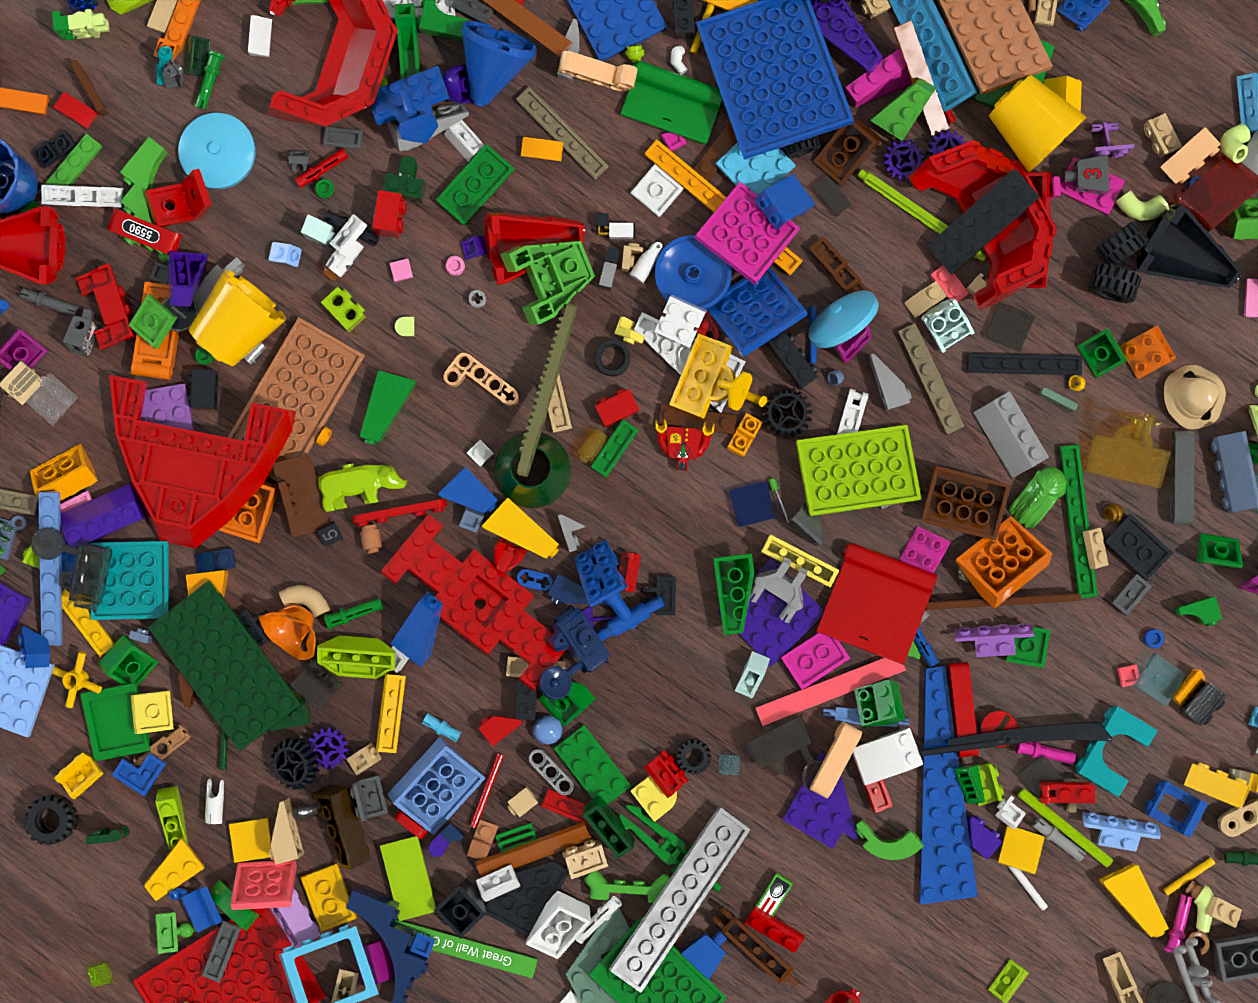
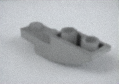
M237 257L224 269L216 265L202 281L193 299L197 303L199 311L225 269L233 271L235 277L243 272L242 268L245 265Z

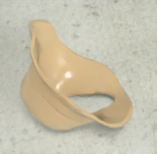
M1185 365L1167 377L1164 385L1166 408L1174 420L1181 426L1191 430L1210 426L1219 418L1225 402L1226 391L1223 382L1216 374L1198 365ZM1188 371H1192L1196 377L1200 378H1186L1183 376ZM1210 409V418L1202 420V415Z

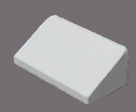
M251 15L248 44L250 56L269 57L272 19Z
M463 120L447 128L444 133L445 137L468 162L484 146Z
M512 865L476 880L481 897L485 902L520 887Z

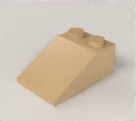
M290 798L279 803L271 849H269L270 858L272 861H275L276 865L298 859L304 855Z

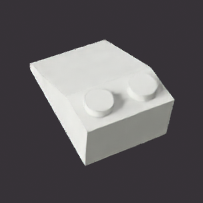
M910 728L899 729L856 746L852 753L864 785L923 765Z
M557 890L542 910L526 940V945L558 959L591 922L589 905Z

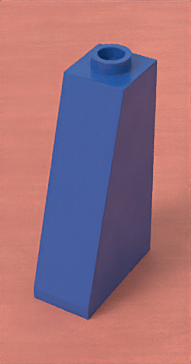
M429 592L417 603L390 643L419 667H422L432 654L443 603Z

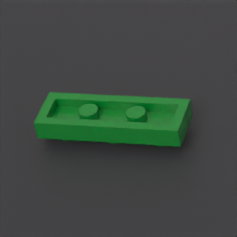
M622 420L591 465V468L607 478L639 430L625 420Z

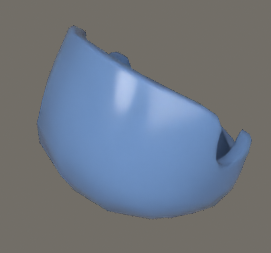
M547 715L540 716L532 724L531 732L535 740L541 744L548 745L558 741L562 736L563 728L557 718Z

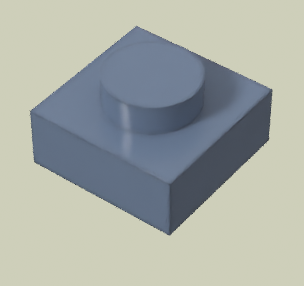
M466 507L459 526L477 533L484 514Z
M138 628L137 631H131L129 635L130 639L147 644L152 643L153 636L148 634L149 631Z

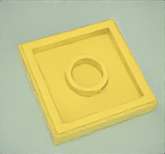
M170 691L131 695L134 734L174 729Z

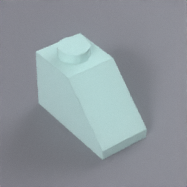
M307 215L301 230L306 239L326 247L329 246V243L336 235L335 229L331 225L311 215Z
M752 651L735 691L753 698L765 675L770 658Z

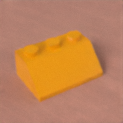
M81 444L30 470L34 493L38 498L39 492H60L61 501L98 481L95 469Z

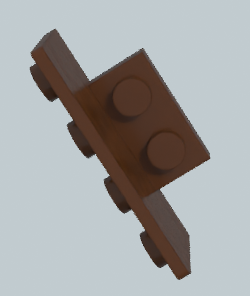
M310 454L275 462L273 469L292 537L315 532L317 528L328 524Z

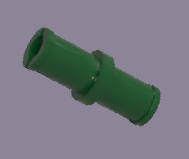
M1246 850L1242 852L1225 851L1224 862L1225 864H1242V866H1248V864L1258 865V853H1248Z

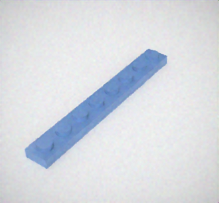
M39 492L41 636L48 639L49 645L61 646L63 644L60 492Z

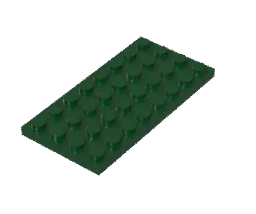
M208 580L148 627L239 752L302 705V702L211 580Z

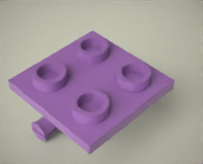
M1105 121L1102 124H1091V132L1102 131L1104 147L1093 148L1087 152V157L1112 155V158L1123 157L1134 148V144L1111 146L1108 131L1119 130L1118 122L1107 123Z

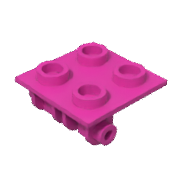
M917 526L900 560L934 573L951 542Z

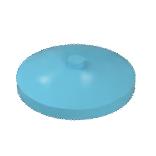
M209 113L196 118L186 127L180 138L178 154L181 166L187 175L192 170L200 169L206 188L226 189L240 183L249 174L255 161L256 148L250 131L240 120L224 113Z
M857 291L841 297L826 307L815 318L808 331L809 339L818 348L833 347L849 340L863 330L874 318L879 307L878 300L870 291Z

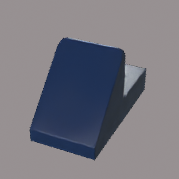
M233 548L195 555L198 573L236 568Z

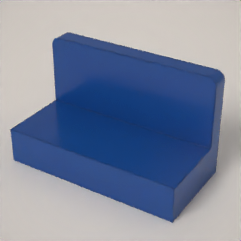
M207 886L200 887L181 897V901L196 932L222 922Z

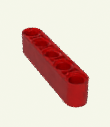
M968 662L948 663L955 738L975 735L977 730ZM979 749L957 752L958 757L978 756Z

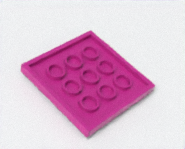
M739 182L694 238L756 285L798 233L800 227L790 220L780 229L775 230L755 202V198L758 195Z

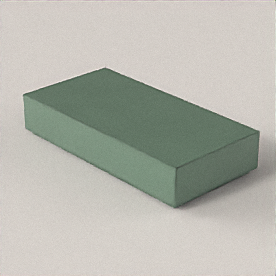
M1046 387L1040 389L1038 396L1071 413L1076 411L1078 407L1077 403Z

